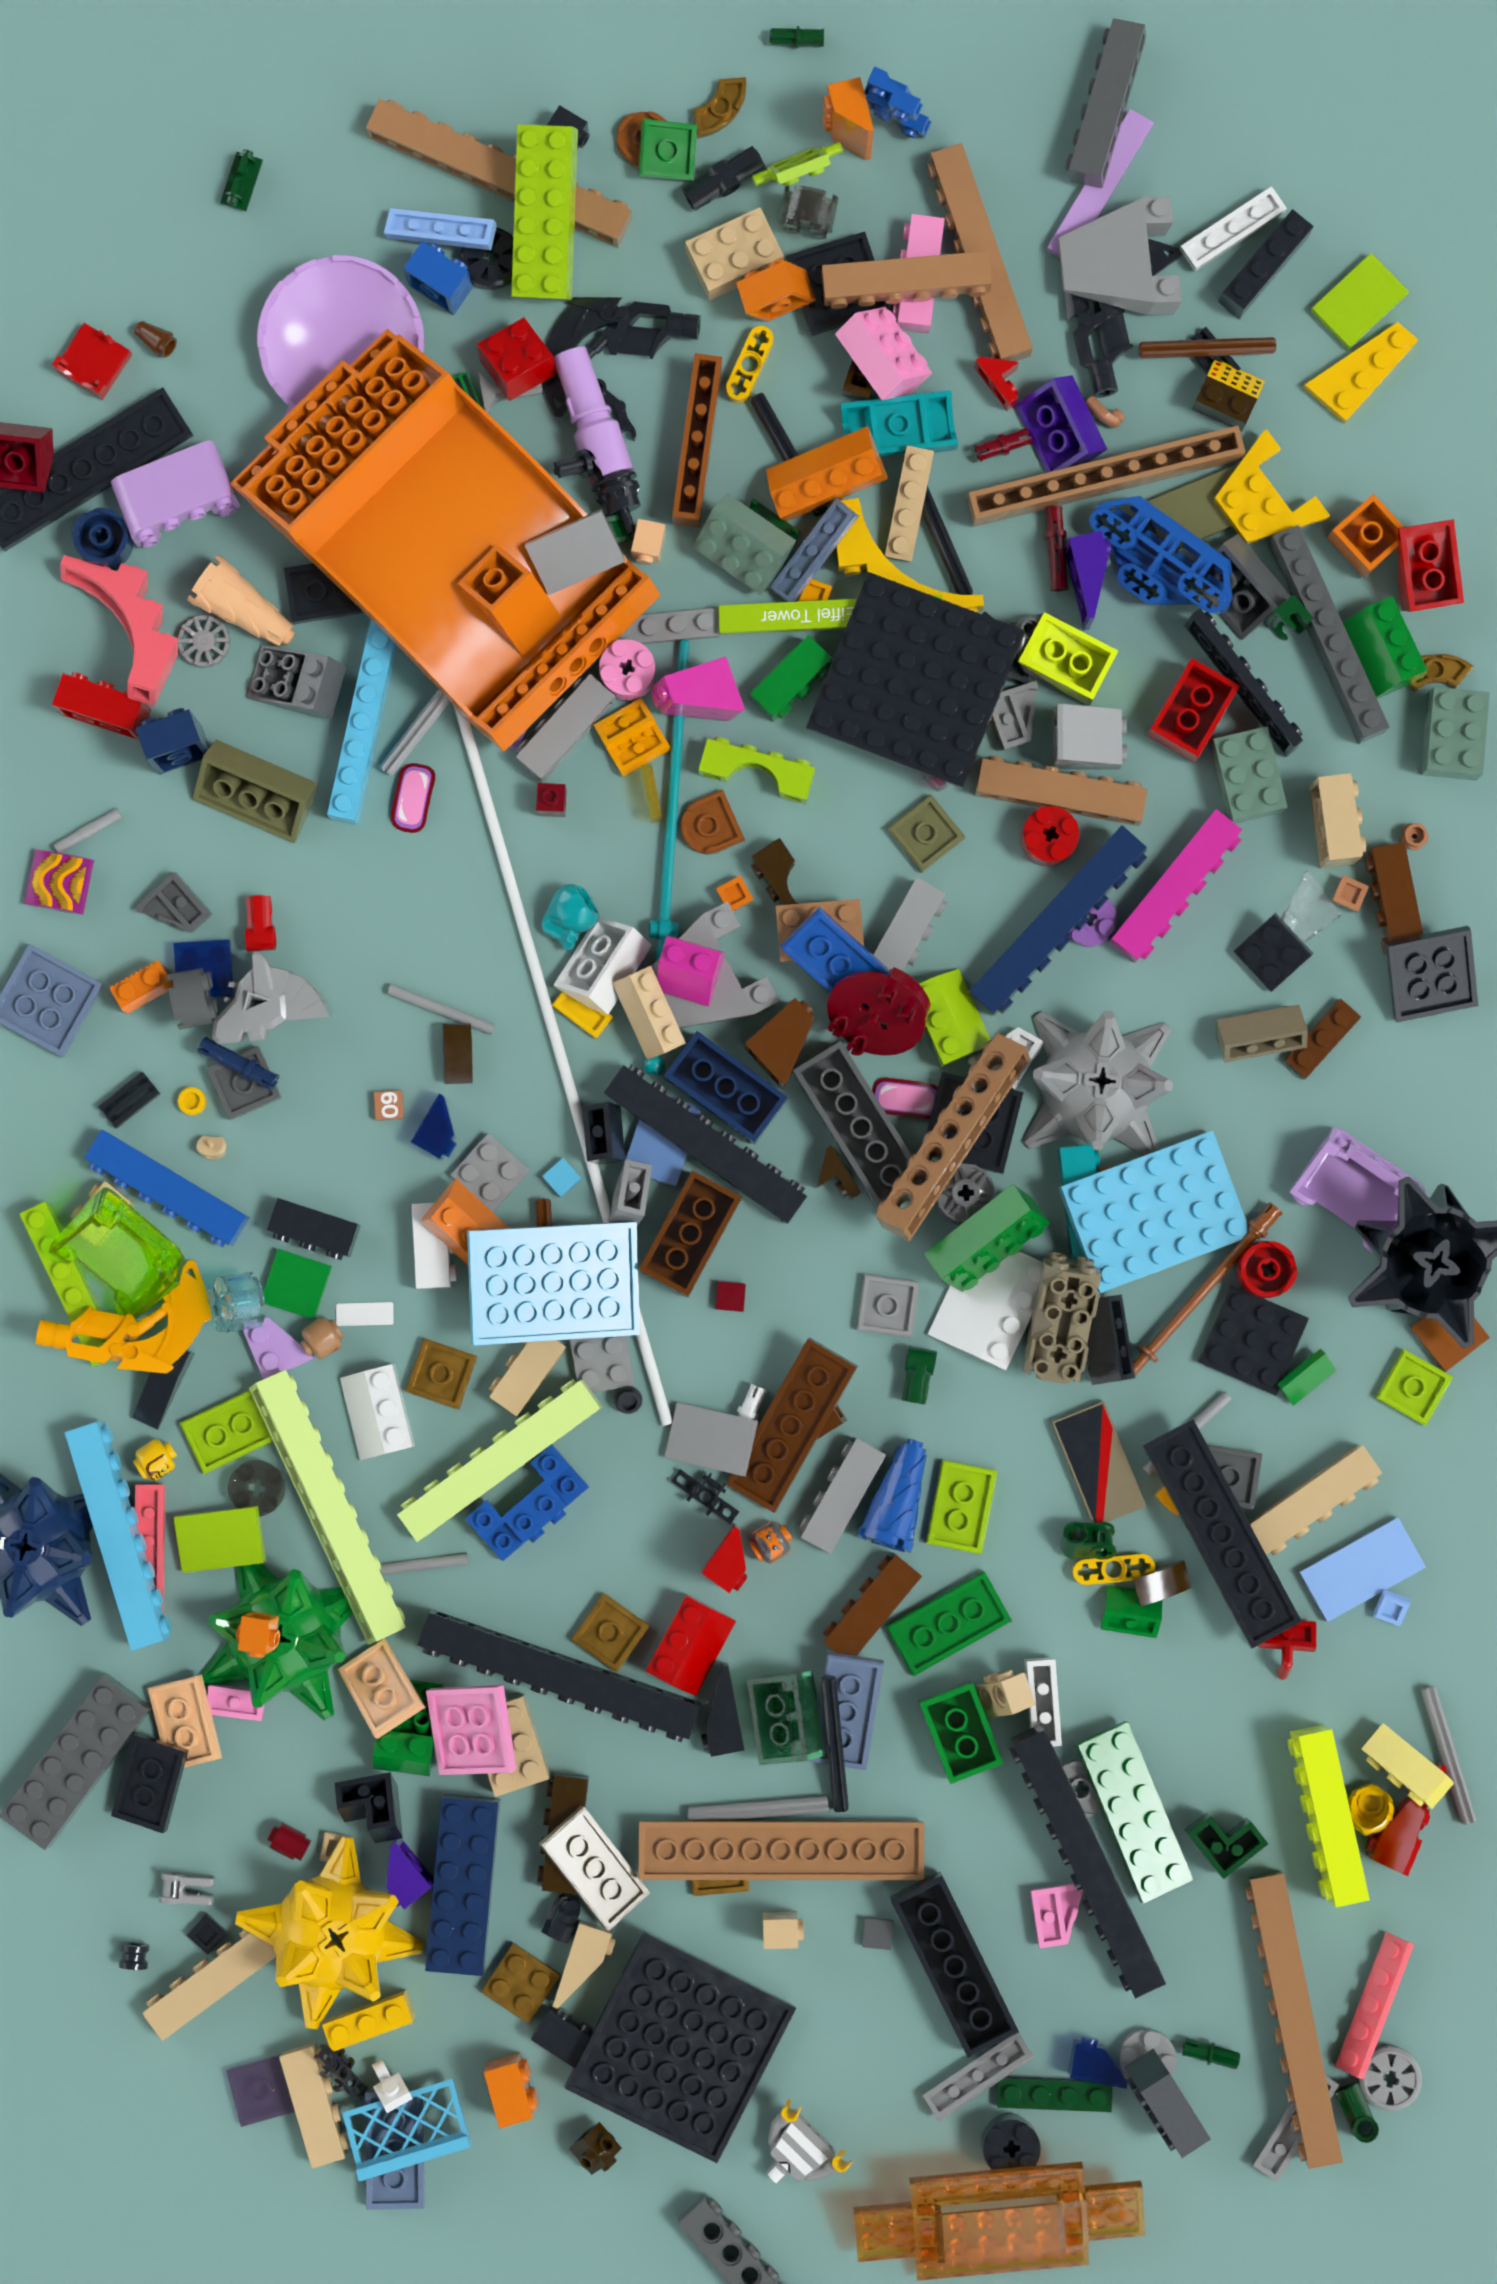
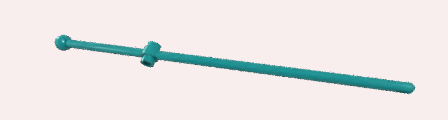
M682 639L679 642L676 672L688 669L689 642L686 639ZM673 715L658 921L650 920L649 937H657L656 961L661 957L666 937L673 936L678 938L679 923L671 922L670 920L684 716ZM660 1055L648 1060L645 1059L643 1069L646 1074L661 1075L665 1069V1062Z

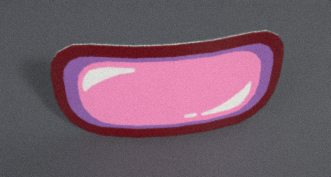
M410 763L402 768L391 811V822L396 829L408 833H417L425 827L436 777L431 767Z
M881 1078L873 1085L872 1092L886 1114L930 1119L938 1087L926 1082Z

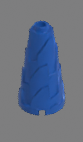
M907 1439L906 1443H901V1446L897 1447L891 1465L870 1504L864 1522L859 1527L857 1533L859 1538L866 1540L867 1537L873 1538L872 1543L901 1552H905V1550L908 1553L912 1552L914 1546L913 1537L918 1518V1505L921 1496V1481L927 1455H925L926 1450L922 1448V1442Z

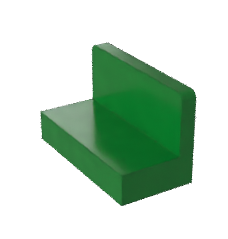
M1107 1586L1101 1630L1157 1638L1162 1621L1163 1600L1140 1606L1135 1590Z

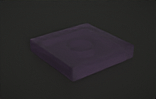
M281 2054L226 2070L241 2127L295 2112L279 2058Z

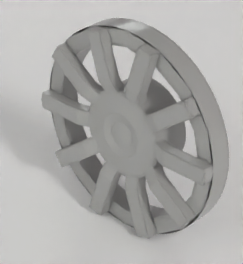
M210 615L195 616L182 625L178 634V648L181 655L190 664L201 668L212 667L220 663L228 654L230 635L225 625L217 618ZM199 621H207L205 630H202ZM212 622L219 625L212 632L209 631ZM193 623L196 624L198 630L196 633L188 628ZM223 630L225 638L214 637L218 632ZM185 631L191 634L193 639H183ZM225 642L223 651L215 646L216 643ZM183 643H193V646L184 651ZM197 650L195 660L191 659L188 655ZM212 650H214V651H216L218 654H220V655H219L216 659H214V660H212V657H211V654H210V652H211ZM202 653L206 654L208 662H199Z

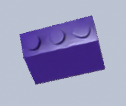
M1073 375L1053 378L1015 404L1024 426L1030 432L1028 435L1032 438V443L1046 473L1088 463L1108 450Z

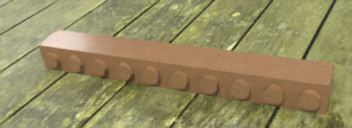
M379 98L366 126L368 138L515 202L516 155H513V157L506 155L501 148L493 144L486 146L479 143L478 139L471 134L463 133L461 135L454 132L453 128L446 123L438 122L436 124L429 121L428 117L421 112L413 111L411 113L404 110L403 106L396 101L388 100L386 102ZM576 182L574 229L619 248L632 219L631 209L620 200H608L603 197L604 195L601 192L592 188L588 190L583 189Z
M1239 426L1229 427L968 493L967 504L973 527L1044 510L1048 506H1060L1241 461L1245 454V448Z
M1280 1871L1248 1877L1249 1885H1244L1248 1903L1253 1902L1255 1913L1250 1914L1253 1930H1259L1261 1942H1256L1258 1956L1260 1960L1265 1959L1267 1969L1262 1971L1265 1988L1271 1989L1273 1998L1268 2000L1271 2017L1277 2018L1278 2028L1274 2029L1277 2046L1282 2045L1284 2057H1279L1283 2075L1288 2074L1290 2086H1285L1289 2104L1294 2103L1296 2115H1291L1294 2132H1300L1302 2140L1301 2144H1297L1299 2158L1301 2162L1306 2161L1309 2169L1343 2163L1285 1876Z

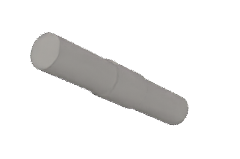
M117 808L55 843L54 847L57 852L62 853L121 819L122 816Z

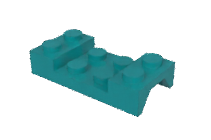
M951 390L897 396L883 401L881 399L841 403L840 412L843 435L846 436L868 426L880 457L905 454L907 446L932 450L934 453L957 450L958 438L954 427Z

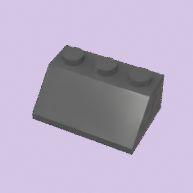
M1237 534L1217 549V551L1231 560L1232 567L1230 581L1233 599L1228 610L1220 615L1243 640L1263 624L1271 612L1289 599L1291 595ZM1212 564L1205 577L1207 578L1209 574H1212L1223 582V574L1221 575L1213 569L1215 564ZM1196 586L1205 597L1213 602V606H1219L1218 597L1211 596L1205 590Z

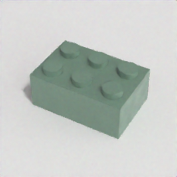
M727 493L712 509L693 549L761 595L777 577L796 540Z
M1433 687L1427 695L1421 775L1475 781L1483 775L1490 692Z
M1268 726L1214 738L1211 741L1209 747L1227 818L1236 824L1280 814L1287 809L1288 806Z

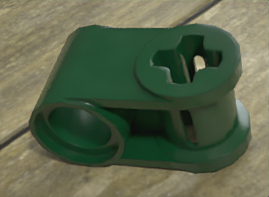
M1071 1522L1064 1527L1061 1551L1065 1556L1073 1559H1110L1116 1555V1547L1113 1545L1112 1538L1115 1534V1528L1108 1522Z

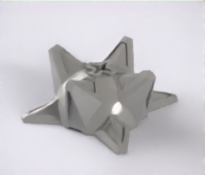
M1105 1010L1089 1030L1084 1032H1078L1042 1011L1032 1018L1039 1038L1043 1041L1042 1046L1047 1061L1045 1065L1033 1071V1078L1041 1091L1044 1103L1022 1140L1026 1146L1032 1149L1072 1135L1097 1150H1101L1106 1142L1111 1139L1118 1140L1144 1156L1160 1150L1147 1114L1149 1104L1167 1094L1173 1088L1171 1080L1150 1069L1171 1032L1166 1023L1162 1022L1122 1036L1113 1011ZM1096 1079H1100V1083H1103L1105 1085L1099 1088V1084L1094 1083V1081H1096Z

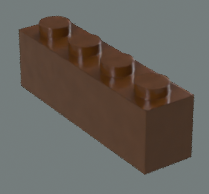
M1405 842L1371 848L1367 852L1368 856H1365L1367 873H1371L1373 883L1370 884L1371 896L1373 900H1377L1379 911H1376V921L1378 927H1382L1384 938H1381L1384 955H1386L1385 942L1424 935Z
M895 1553L892 1557L887 1554L877 1566L880 1572L874 1579L869 1576L859 1588L862 1593L857 1600L854 1601L851 1598L840 1611L844 1615L838 1623L832 1621L822 1634L826 1636L823 1642L834 1652L857 1656L922 1577Z

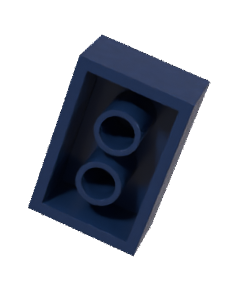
M179 708L172 710L168 713V717L159 720L156 717L141 722L142 726L135 728L146 760L159 775L202 760L204 754L209 749L202 726L189 709Z

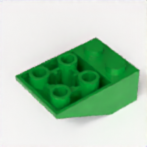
M410 1680L425 1708L380 1738H376L373 1751V1769L430 1777L435 1746L426 1690L443 1688V1684Z

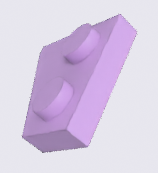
M270 1317L242 1328L263 1379L315 1359L313 1354L308 1356L301 1344Z

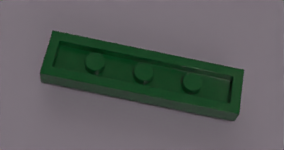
M1005 2077L997 2083L996 2106L997 2108L1112 2112L1113 2083L1112 2081Z

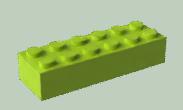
M517 124L512 297L572 300L578 129L575 127Z

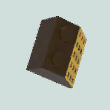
M1214 360L1192 410L1230 427L1239 426L1242 432L1265 381L1242 370L1238 371L1227 363H1220Z

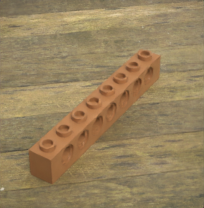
M996 1033L994 1038L986 1043L979 1061L970 1067L967 1079L963 1085L956 1088L953 1100L947 1108L940 1112L937 1124L932 1131L925 1135L921 1148L917 1154L911 1156L907 1169L901 1177L895 1180L892 1191L887 1199L879 1204L875 1216L882 1228L910 1242L1029 1062L1030 1057L1025 1046L999 1033ZM995 1065H1001L1000 1068L996 1070H991L992 1067H994ZM987 1087L983 1092H976L979 1088ZM966 1110H972L968 1115H961ZM956 1133L954 1137L946 1138L948 1134ZM941 1155L939 1160L931 1161L933 1157ZM926 1178L922 1184L916 1185L919 1179ZM911 1201L907 1207L900 1208L904 1202Z

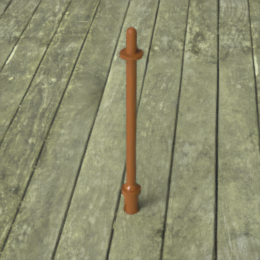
M1269 1202L1255 1220L1251 1219L1248 1222V1232L1242 1240L1236 1244L1146 1347L1142 1344L1137 1346L1141 1353L1133 1361L1135 1376L1149 1360L1154 1363L1158 1361L1155 1353L1236 1263L1243 1252L1256 1239L1265 1238L1268 1235V1229L1283 1215L1278 1207Z

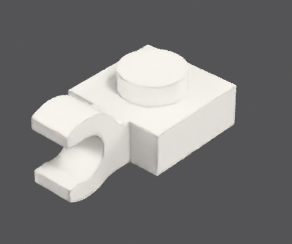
M382 2059L372 2064L375 2074L380 2081L373 2088L386 2113L412 2100L411 2094L399 2072L390 2076Z

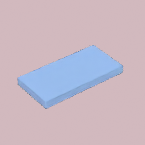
M1396 1517L1300 1570L1299 1574L1325 1621L1329 1622L1381 1593L1383 1589L1386 1590L1426 1568L1401 1521Z

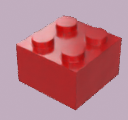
M525 317L477 343L480 363L508 401L515 399L556 375L553 355Z

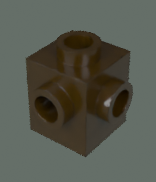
M600 2122L586 2130L569 2148L579 2160L581 2166L591 2175L600 2169L605 2172L611 2168L617 2161L614 2156L622 2149L614 2136Z

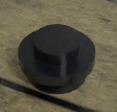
M623 1386L615 1393V1406L622 1413H634L642 1405V1395L633 1386Z

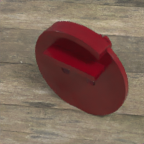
M893 967L890 969L888 975L867 971L853 973L839 980L829 995L827 1013L831 1023L828 1030L831 1032L834 1028L832 1035L836 1037L842 1036L848 1042V1051L853 1046L851 1054L855 1056H860L864 1052L882 1056L901 1054L913 1048L921 1040L926 1028V1016L930 1010L931 1003L921 985L910 975L898 968ZM862 1003L867 1004L869 1007L862 1006ZM880 1023L887 1024V1027L882 1026Z

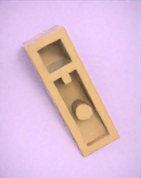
M580 1920L553 2007L559 2008L601 1965L605 1954L611 1956L616 1939L611 1938L613 1930L607 1931L601 1926Z

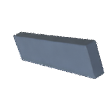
M835 498L769 588L786 602H795L859 515L841 500Z

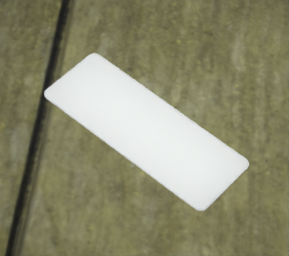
M392 1302L336 1304L337 1326L392 1325L394 1323Z

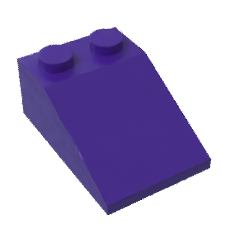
M1102 531L1071 537L1065 548L1066 561L1084 631L1090 629L1095 618L1109 560L1108 555L1112 553L1110 541L1108 538H1104Z

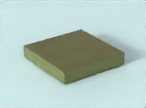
M931 794L887 828V831L921 873L966 838Z

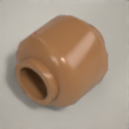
M321 1317L302 1329L304 1340L300 1344L308 1356L314 1354L316 1358L324 1359L340 1349L342 1345L341 1339L344 1336L333 1319L327 1320Z

